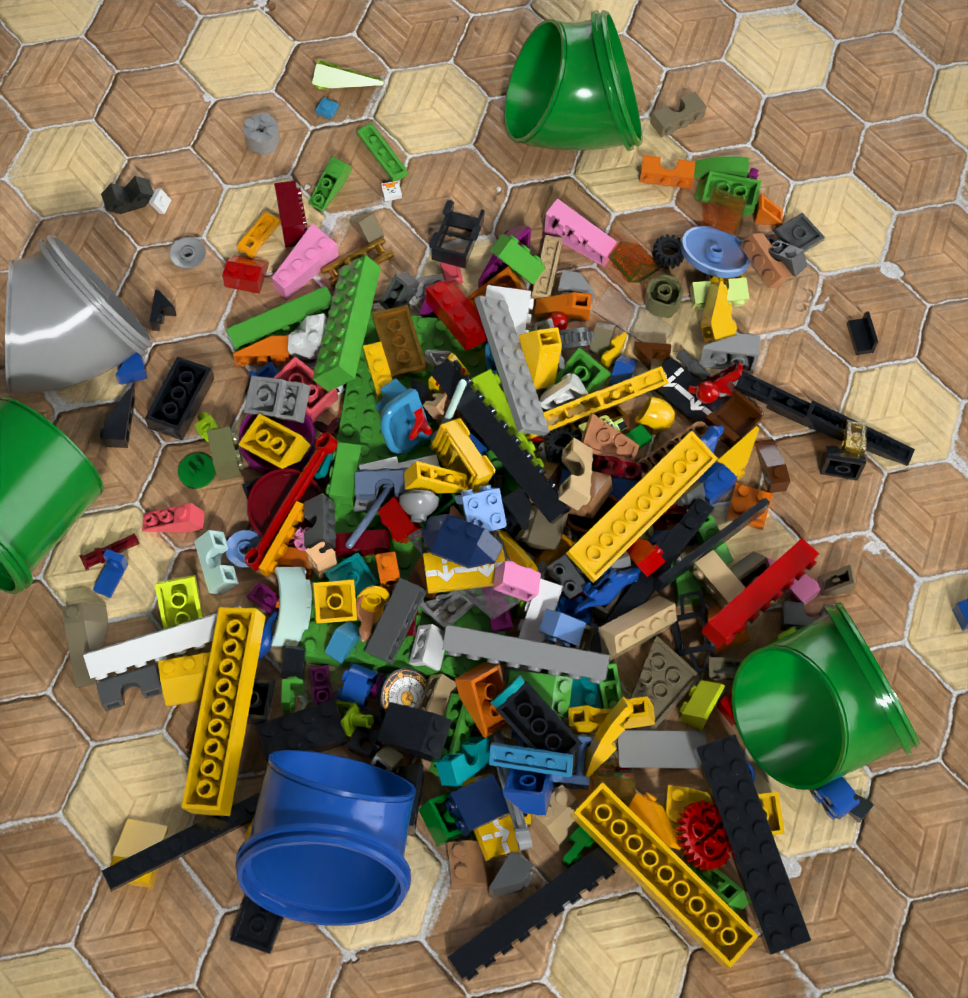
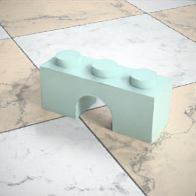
M208 530L196 539L194 543L208 592L224 595L239 583L234 566L221 565V557L228 550L224 532Z

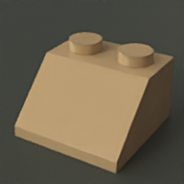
M561 785L551 795L546 816L532 814L531 819L559 848H562L569 841V837L580 827L570 817L580 803Z

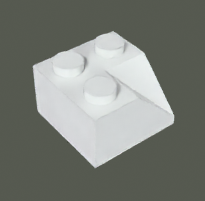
M325 314L307 316L298 328L289 334L288 352L293 358L296 357L300 361L318 358L322 344L321 340L324 336L325 325L328 320Z

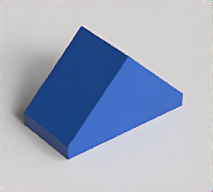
M136 352L122 364L115 374L119 384L123 385L147 379L142 355Z
M621 354L616 360L608 386H613L632 378L638 360Z

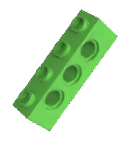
M451 693L445 717L451 719L452 723L440 759L446 754L462 753L460 745L467 741L472 734L475 722L461 701L459 694ZM431 762L429 771L439 777L436 763Z

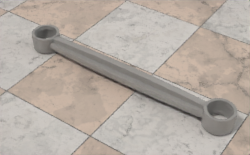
M500 730L489 736L490 745L492 743L504 744ZM496 766L503 791L510 768ZM504 796L515 829L519 851L532 848L531 836L528 827H526L523 811Z

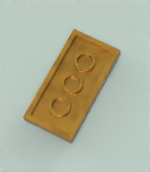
M408 305L372 313L379 342L382 343L392 379L427 371Z

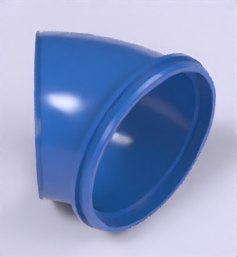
M281 750L271 753L268 758L250 837L240 846L236 856V876L241 889L260 907L284 918L303 923L325 926H348L372 922L391 914L404 901L411 884V869L404 857L416 788L408 780L395 773L346 757L303 750Z

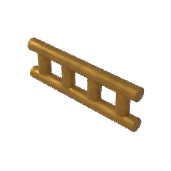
M381 237L320 268V271L323 275L329 272L333 280L329 281V284L333 288L339 277L335 270L342 265L347 266L353 259L359 256L361 258L373 249H376L380 255L372 259L377 265L395 255L392 250L388 252L384 250L382 245L386 242Z

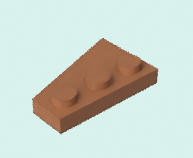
M590 412L581 442L592 448L593 454L614 456L625 461L634 462L639 445Z

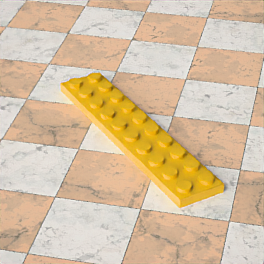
M693 431L689 432L581 537L566 554L592 582H595L718 458Z

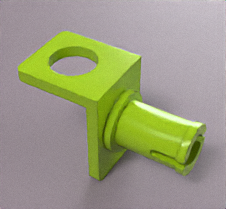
M202 412L198 415L199 422L194 425L201 438L204 437L209 442L207 431L219 429L220 427L207 412Z
M336 702L339 712L344 717L341 725L347 736H351L357 726L372 727L371 725L374 722L373 716L361 714L356 703ZM343 707H347L349 710L345 711Z

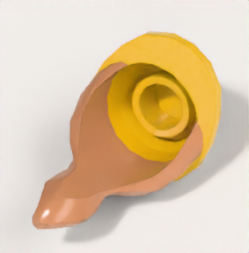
M369 586L362 590L356 598L357 617L361 621L358 631L361 642L367 641L372 636V627L381 618L384 612V605L390 600V593L380 586Z

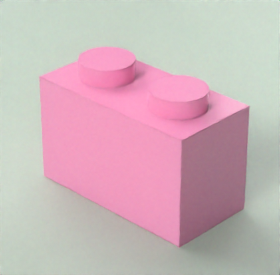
M504 561L496 567L493 590L529 602L539 594L541 573L533 571L532 568L519 566L513 561Z

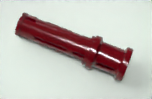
M135 533L101 549L96 547L94 551L86 555L81 554L79 557L86 571H88L94 565L105 563L103 555L106 549L121 553L140 543Z

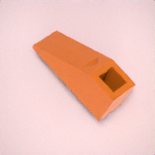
M573 292L536 299L535 316L548 317L552 313L563 312L567 319L589 321L592 294Z
M270 336L233 353L235 365L265 366L268 362L278 366L288 364L291 361V354L288 352L289 336Z

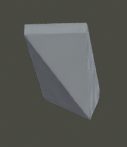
M443 275L419 277L417 281L420 284L416 295L412 297L413 303L424 300L426 288L441 280L444 281Z

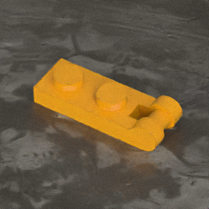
M265 211L239 242L237 250L247 253V256L253 259L258 250L281 224L280 219Z

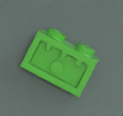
M298 677L282 679L281 705L283 715L290 714L291 708L295 709V696H304L303 680Z

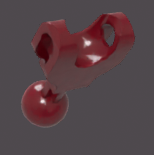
M598 455V458L593 459L591 470L609 474L611 477L639 480L642 475V466L640 464L625 461L619 457ZM634 467L635 473L630 476L628 468Z

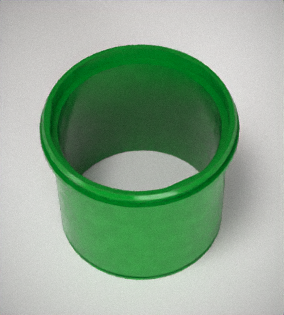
M0 397V590L10 594H17L31 586L33 583L31 572L103 493L104 486L101 477L89 459L60 429L32 408L8 397Z

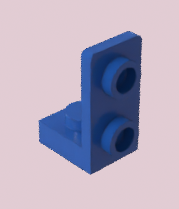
M106 549L103 557L107 564L93 591L111 598L128 567V562L124 555Z

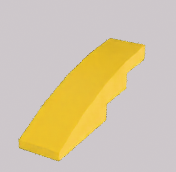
M624 696L609 712L589 746L584 768L585 774L588 777L617 749L614 741L625 730L622 722L633 711L629 700Z

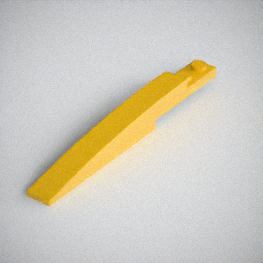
M662 366L546 411L543 414L550 432L553 429H558L589 417L590 412L593 414L599 413L667 385L669 382ZM535 434L525 435L527 440L540 436Z

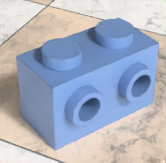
M546 608L538 632L546 634L545 639L554 642L559 640L558 644L569 647L570 644L579 646L586 623L561 612Z

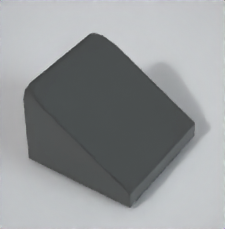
M855 794L853 797L855 801L859 798L860 804L848 814L860 823L874 804Z

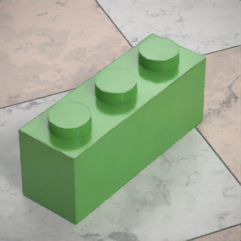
M502 233L490 252L523 279L534 284L546 268L541 264L542 259L535 254L533 256L529 254L531 250L523 244L520 246L518 244L519 240L513 235L508 237Z
M338 442V447L333 452L335 464L330 468V478H332L331 484L327 485L326 495H329V498L334 503L354 505L355 472H359V465L361 464V445Z

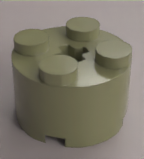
M660 275L658 278L651 279L647 285L645 295L646 310L658 317L671 318L679 310L683 296V288L680 286L679 281L670 275Z

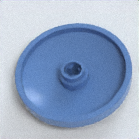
M711 226L694 227L686 231L681 240L680 249L684 258L693 267L711 276L720 278L738 277L746 272L751 262L740 247L743 241L732 233Z

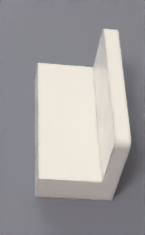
M433 624L418 626L409 664L413 666L426 665L436 671L440 670L445 651L442 650L445 631Z

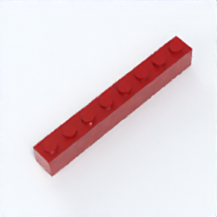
M801 538L717 613L701 632L718 649L724 644L728 646L736 638V633L740 635L748 627V622L752 624L760 616V611L764 613L772 605L770 603L772 600L776 602L783 595V590L787 592L794 585L793 581L795 579L799 581L806 574V569L810 571L816 565L815 559L819 553Z

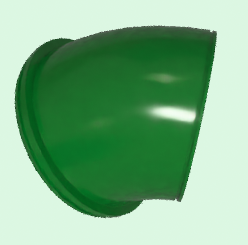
M594 10L591 12L590 20L578 22L546 19L538 24L530 33L517 56L506 92L504 122L506 132L512 141L534 147L567 151L597 150L624 145L627 151H632L634 146L639 147L642 144V127L634 87L624 50L609 11L602 10L600 13L598 10Z
M835 603L833 607L829 605L824 606L827 615L767 646L751 652L741 662L734 677L732 708L735 723L745 747L755 762L769 776L791 788L811 790L821 787L897 750L903 749L905 754L909 755L912 753L911 748H918L920 744L918 736L896 694L842 603Z

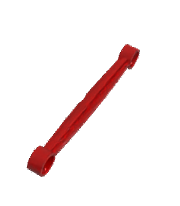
M322 433L315 442L317 450L284 499L258 546L247 552L244 562L253 570H259L266 552L274 542L296 501H300L324 457L334 452L337 448L338 441L330 433Z

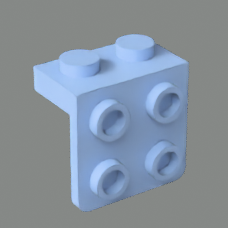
M491 485L479 487V491L473 492L472 489L463 490L461 495L455 496L456 504H463L467 522L483 527L488 532L506 527L499 488H491Z

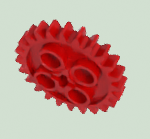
M701 800L683 808L684 811L679 813L681 818L676 820L680 826L675 827L680 832V835L676 836L677 839L681 840L678 847H684L682 855L688 854L687 861H693V866H699L700 870L706 869L709 871L720 868L721 865L726 864V859L731 857L714 805L710 806L709 801L703 802Z

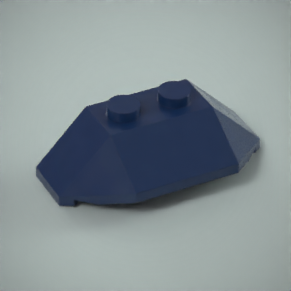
M449 514L429 517L421 532L432 555L468 569L486 564H495L503 548V545L485 528Z

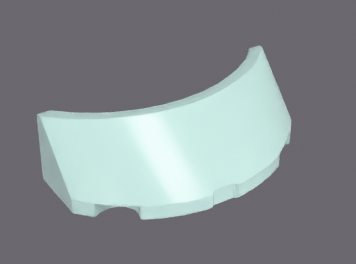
M275 567L279 584L280 605L277 626L271 646L285 648L287 645L299 647L302 634L305 629H308L312 592L310 580H306L307 571L305 567Z

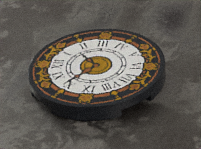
M411 668L396 669L388 673L384 677L380 691L377 694L378 708L382 717L384 718L389 702L418 708L428 683L425 676Z

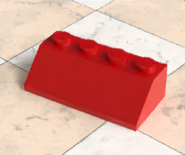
M441 280L426 288V303L466 351L488 341L478 310L457 285Z

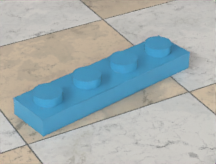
M492 743L490 745L489 765L570 778L573 771L574 755Z

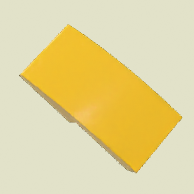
M626 332L620 336H614L611 340L610 350L602 354L600 364L606 369L622 353L626 344Z

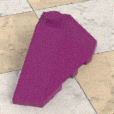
M514 226L511 230H507L504 233L508 237L513 235L519 240L518 244L520 246L523 244L530 249L531 228L529 226ZM494 254L491 256L478 280V288L508 267Z

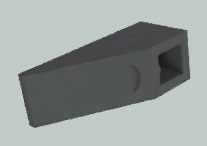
M765 235L772 245V248L768 251L774 260L783 261L792 276L796 277L807 267L803 249Z

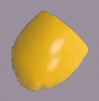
M650 397L643 405L634 422L639 425L652 427V435L670 428L675 420V412L667 402L659 398Z

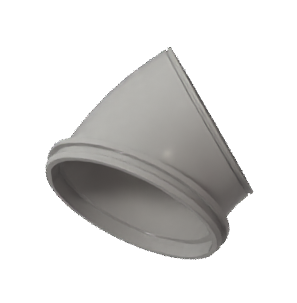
M49 235L46 236V240L40 239L37 242L40 251L23 259L10 260L5 317V371L8 394L38 393L77 385L106 373L126 361L136 352L145 356L148 353L147 348L152 347V338L127 306L73 250L56 236Z

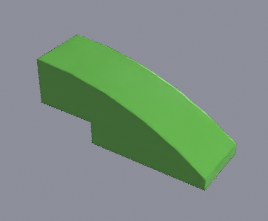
M724 156L697 160L695 162L694 177L705 179L710 171L746 178L749 158Z

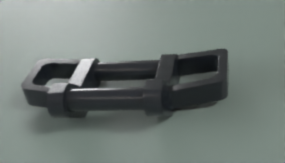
M699 590L681 594V615H676L677 621L671 625L676 647L675 652L679 656L690 654L696 672L709 671L708 667H698L694 653L711 650L712 657H716V646L703 634L704 645L684 649L678 623L684 620L700 618L703 630L708 623L707 616L709 615L708 609L705 607L703 593ZM698 595L702 610L685 613L684 599L689 596Z

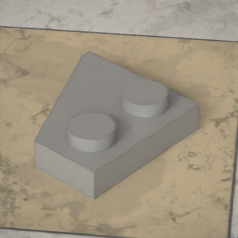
M455 590L447 595L435 596L436 599L427 602L423 600L420 608L445 631L446 625H452L474 606V603L461 590Z

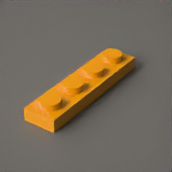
M298 501L294 504L259 566L261 574L269 577L271 572H275V567H278V560L280 556L286 553L287 544L295 536L299 522L302 523L305 519L304 504Z

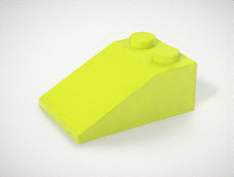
M196 575L155 583L163 629L203 617Z

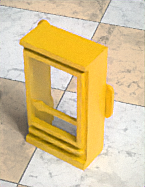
M457 418L440 425L430 448L432 451H436V455L439 456V460L445 469L467 474L468 489H472L473 492L479 491V487L488 484L495 473V468L486 455L481 456L469 438L470 432L461 418Z

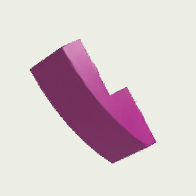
M329 666L308 668L313 705L333 700Z

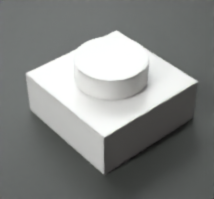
M156 189L149 204L159 214H165L172 200L162 189Z

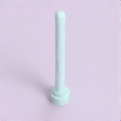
M464 379L459 381L441 424L451 421L467 384ZM438 430L433 433L431 437V443L433 442Z

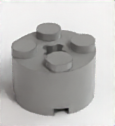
M269 113L257 114L244 121L245 142L251 152H257L259 155H268L277 149L278 144H280L279 128L276 120Z

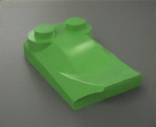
M710 171L709 175L699 182L695 199L736 209L741 215L749 216L755 211L762 181Z

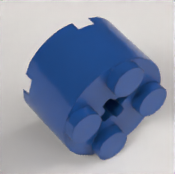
M355 663L350 664L348 670L344 671L342 676L344 685L343 688L339 689L336 699L342 702L356 703L358 708L364 710L368 704V701H365V699L371 696V688L376 683L377 671Z
M843 777L815 788L812 793L816 802L819 804L822 802L827 808L825 812L832 820L835 818L841 819L860 804L859 798L855 801L853 797L856 794Z

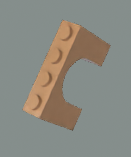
M542 461L546 471L544 475L548 480L552 479L558 485L561 479L560 465ZM593 471L591 475L590 501L578 511L571 507L568 514L593 519L613 491L611 475Z

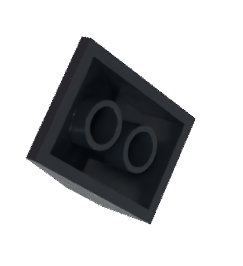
M389 702L376 741L434 763L441 757L452 720L433 712Z

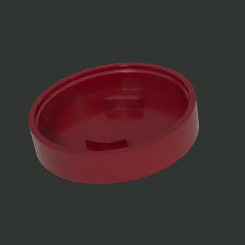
M288 468L277 469L262 476L252 487L247 502V516L252 529L261 538L301 474V471ZM314 479L311 480L298 502L304 504V502L322 494L321 488ZM305 518L302 523L299 522L297 530L300 527L303 530L306 527L312 528L314 525ZM294 539L289 540L288 547L295 546Z

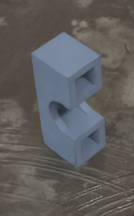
M382 468L379 471L361 469L360 472H355L356 499H377V489L383 484L392 485L395 488V496L399 498L404 492L410 491L405 489L404 472L408 468H400L391 471L389 468Z

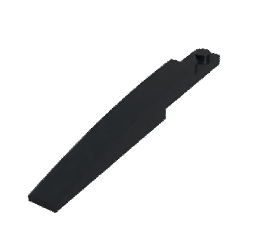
M742 371V376H740L734 389L767 404V409L810 429L906 466L911 461L914 448L814 400L809 403Z
M699 497L696 499L681 521L675 525L659 547L664 552L661 556L666 562L648 577L641 571L637 582H633L603 625L637 608L650 599L656 591L654 585L658 577L673 566L714 511L715 507ZM599 631L592 640L589 651L602 653Z

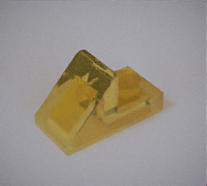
M847 421L842 449H845L847 452L864 455L866 451V424Z

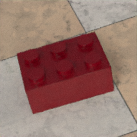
M296 180L274 183L285 248L294 247L308 230L301 188L296 186Z

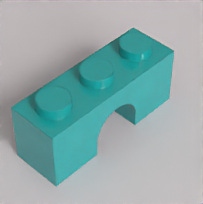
M471 737L460 745L462 753L446 754L435 762L442 785H449L452 788L463 785L466 779L474 777L477 771L487 767L490 759L488 737Z

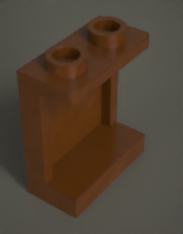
M735 390L732 397L714 414L711 412L706 417L705 424L708 427L723 426L724 431L719 439L731 449L762 421L764 412L758 405H754L744 393Z

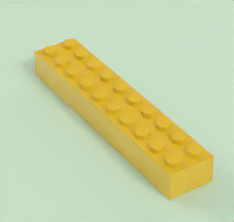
M219 607L181 806L182 809L191 814L230 816L266 617L256 608Z
M603 782L570 815L724 969L731 968L758 937Z

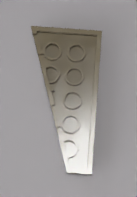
M658 636L654 638L629 698L649 697L654 705L655 725L625 730L654 731L701 678L699 673ZM616 739L614 742L617 749L612 753V755L618 760V745Z

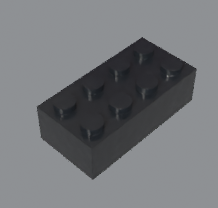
M177 356L145 417L148 429L183 441L214 381L212 369Z
M526 680L502 705L495 708L532 749L572 754L583 744Z
M334 699L256 725L267 762L269 755L276 751L303 750L321 753L348 744Z

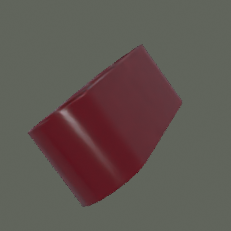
M364 531L351 549L346 547V542L353 532L337 533L335 539L336 548L333 549L336 558H349L356 553H359L360 556L388 553L391 551L389 531Z

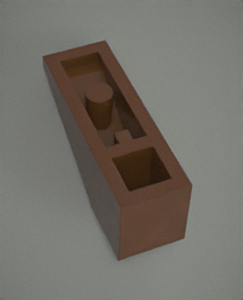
M774 439L756 441L755 447L767 492L787 491L790 477L786 463Z

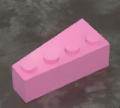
M558 198L547 211L544 234L563 238L562 244L603 267L606 266L616 252L617 242L613 238L609 237Z
M312 223L272 276L274 290L287 300L321 272L320 268L330 264L339 257L337 244Z

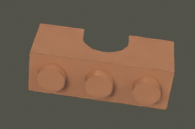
M763 233L751 234L740 244V247L768 288L780 287L792 276L783 261L779 262L771 257L768 251L772 248V245Z

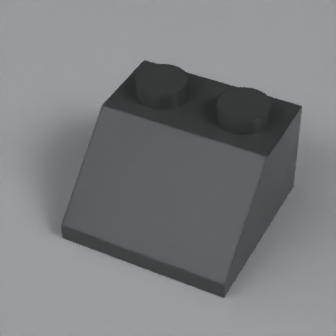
M511 851L489 887V897L496 898L521 892L524 886L528 888L534 878L533 864Z

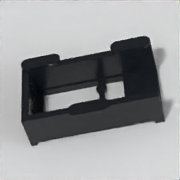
M448 200L443 209L445 217L439 232L433 234L429 243L430 248H432L431 260L466 269L469 257L484 223L485 210L481 209L478 218L454 212V202ZM449 227H454L472 233L469 238L447 231ZM445 236L468 240L465 252L460 253L441 248Z

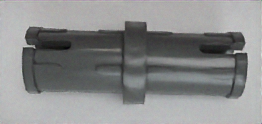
M684 349L678 353L676 359L687 368L689 373L692 372L701 382L709 378L710 373L699 364L697 359L694 360Z

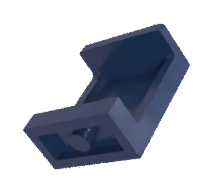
M493 774L450 793L445 799L447 810L453 814L456 820V827L464 836L469 835L470 832L497 819L502 820L509 815L503 792Z

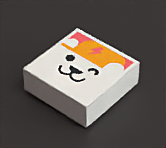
M399 181L381 184L385 201L402 198Z

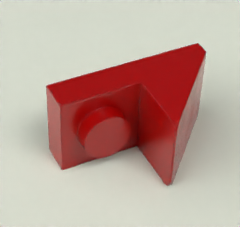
M738 362L709 377L707 381L713 382L718 387L720 393L733 395L735 386L732 382L737 381L742 376L743 366Z

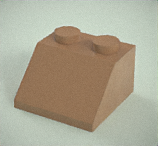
M466 840L447 843L452 890L490 886L492 884L491 860L485 861L478 841Z

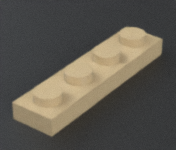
M545 235L540 258L542 259L541 264L546 268L534 284L533 299L551 297L563 238Z

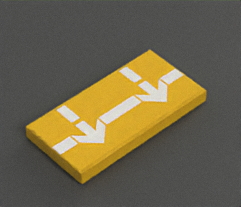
M503 548L495 564H486L469 569L431 553H424L423 560L428 594L494 586L496 567L505 561Z
M493 773L466 779L463 785L457 787V789L463 788ZM510 814L502 820L497 819L474 830L485 861L507 856L511 851L514 853L521 852L517 845L515 829Z

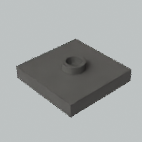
M803 213L774 231L782 242L803 249L804 253L825 239V236Z

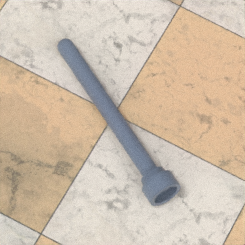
M383 484L384 490L346 542L348 549L355 545L387 497L395 492V488L392 485Z

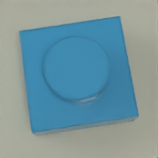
M323 97L315 112L317 115L331 120L338 110L339 104Z

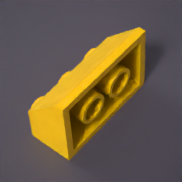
M260 413L238 444L240 447L281 469L299 462L311 446L302 435Z
M211 652L158 661L160 682L166 707L202 700Z

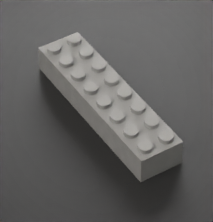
M446 625L442 650H447V655L461 656V653L467 654L468 659L481 660V657L487 658L489 663L501 664V661H505L507 666L519 668L521 665L528 666L527 670L537 672L541 671L542 668L547 669L548 674L560 676L561 672L568 673V677L580 680L581 676L589 677L588 681L594 683H601L602 680H606L611 656L609 654L454 625Z

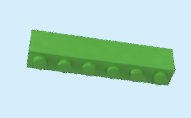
M326 286L317 288L307 295H301L297 299L285 302L277 308L266 310L263 314L250 317L240 324L232 325L226 329L228 339L235 352L270 336H284L296 330L307 316L325 314L326 317L329 316L328 312L332 305V296Z

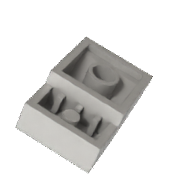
M251 376L244 413L256 416L260 413L267 418L303 423L311 386L284 379Z

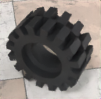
M666 234L665 238L663 235L660 236V239L657 238L652 255L653 260H656L655 263L657 265L660 263L661 268L666 266V269H669V266L674 269L675 265L678 267L683 262L684 256L680 249V237L675 239V235L669 237V234ZM671 248L676 253L674 255H666L662 250Z
M559 428V431L553 429V432L550 431L546 435L545 454L549 459L552 458L553 462L558 460V463H562V451L564 448L557 447L556 444L564 443L568 445L573 438L580 441L578 439L579 436L575 435L573 430L569 432L568 428L565 431L563 428Z

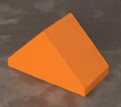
M760 194L755 208V224L783 225V210L766 196Z

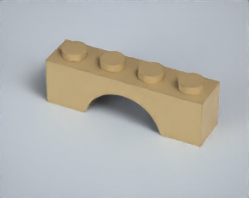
M573 438L562 451V463L569 469L572 475L559 486L558 499L578 511L583 505H587L591 498L593 449Z

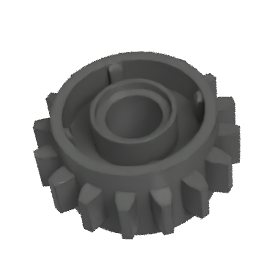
M588 327L559 331L562 349L590 346V341L594 340L593 331H589Z

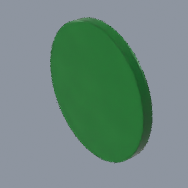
M191 454L185 457L178 467L180 481L185 486L193 489L206 487L214 480L216 475L213 460L205 454Z

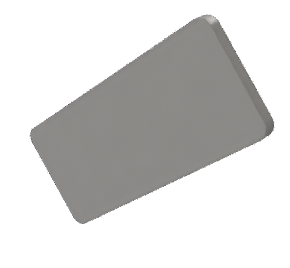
M624 730L617 738L618 765L621 768L700 769L693 749L706 744L705 733L702 731Z

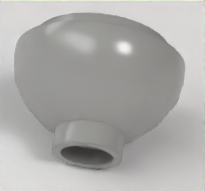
M410 490L404 492L399 497L402 509L411 516V521L420 523L426 522L427 516L435 511L439 504V497L431 491Z

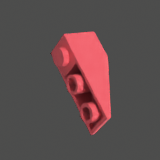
M192 503L147 512L143 516L142 531L188 533L202 530L205 512Z

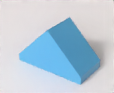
M347 621L335 629L325 654L342 664L361 639L358 632L359 627Z

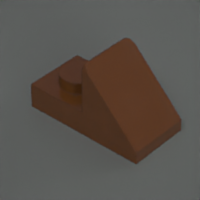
M634 342L633 354L648 370H651L652 358L665 360L670 357L671 344Z

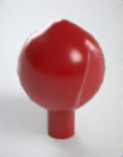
M555 312L547 317V319L553 320L554 328H558L559 331L567 329L568 320L565 313Z
M704 381L698 387L689 386L688 388L689 393L696 394L698 400L705 404L713 403L719 396L718 387L711 381Z

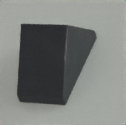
M286 645L281 672L283 679L298 677L303 680L304 684L306 648Z

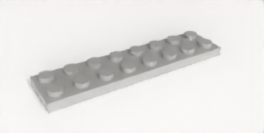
M479 295L474 300L517 431L519 433L545 436L549 433L547 421L544 417L542 406L539 402L536 388L509 312V307L504 300Z

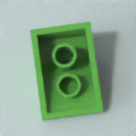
M578 348L565 364V369L560 370L556 375L555 384L562 381L561 378L565 375L573 373L580 378L587 392L591 394L598 391L612 373L586 351Z
M508 669L506 686L517 676L521 675L559 717L568 718L573 678H569L566 675L558 676L541 672Z

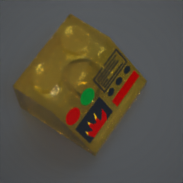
M602 764L592 774V792L603 782L623 803L629 806L635 796L633 768H621L619 765Z

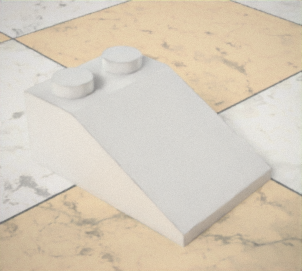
M573 373L567 374L561 378L562 381L546 388V392L541 395L540 403L542 408L549 411L589 395L577 375Z

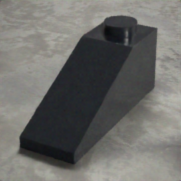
M128 389L105 420L104 428L100 430V439L103 440L105 447L128 448L135 405V395L132 389Z

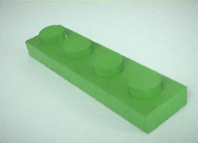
M372 123L357 130V136L392 182L408 176V170Z

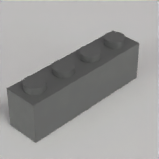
M400 578L392 589L390 600L384 605V612L375 624V631L372 637L366 643L365 652L392 665L427 591L418 585Z

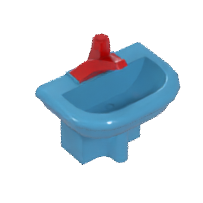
M397 379L380 388L383 397L376 404L375 408L381 413V431L389 450L396 454H405L432 437V429L429 427L418 392L412 388L407 390Z

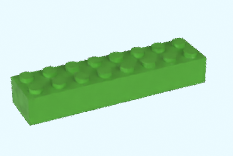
M367 255L355 259L352 263L343 266L339 270V277L335 285L336 289L332 297V305L328 312L329 316L325 325V332L321 340L322 344L312 379L328 392L355 379L381 270V267Z

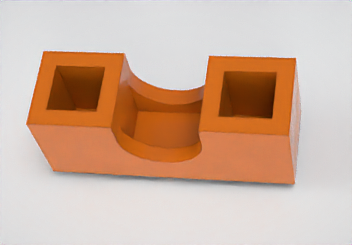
M643 155L640 182L680 187L682 189L692 188L696 161L678 159L677 166L674 169L668 170L661 166V157Z

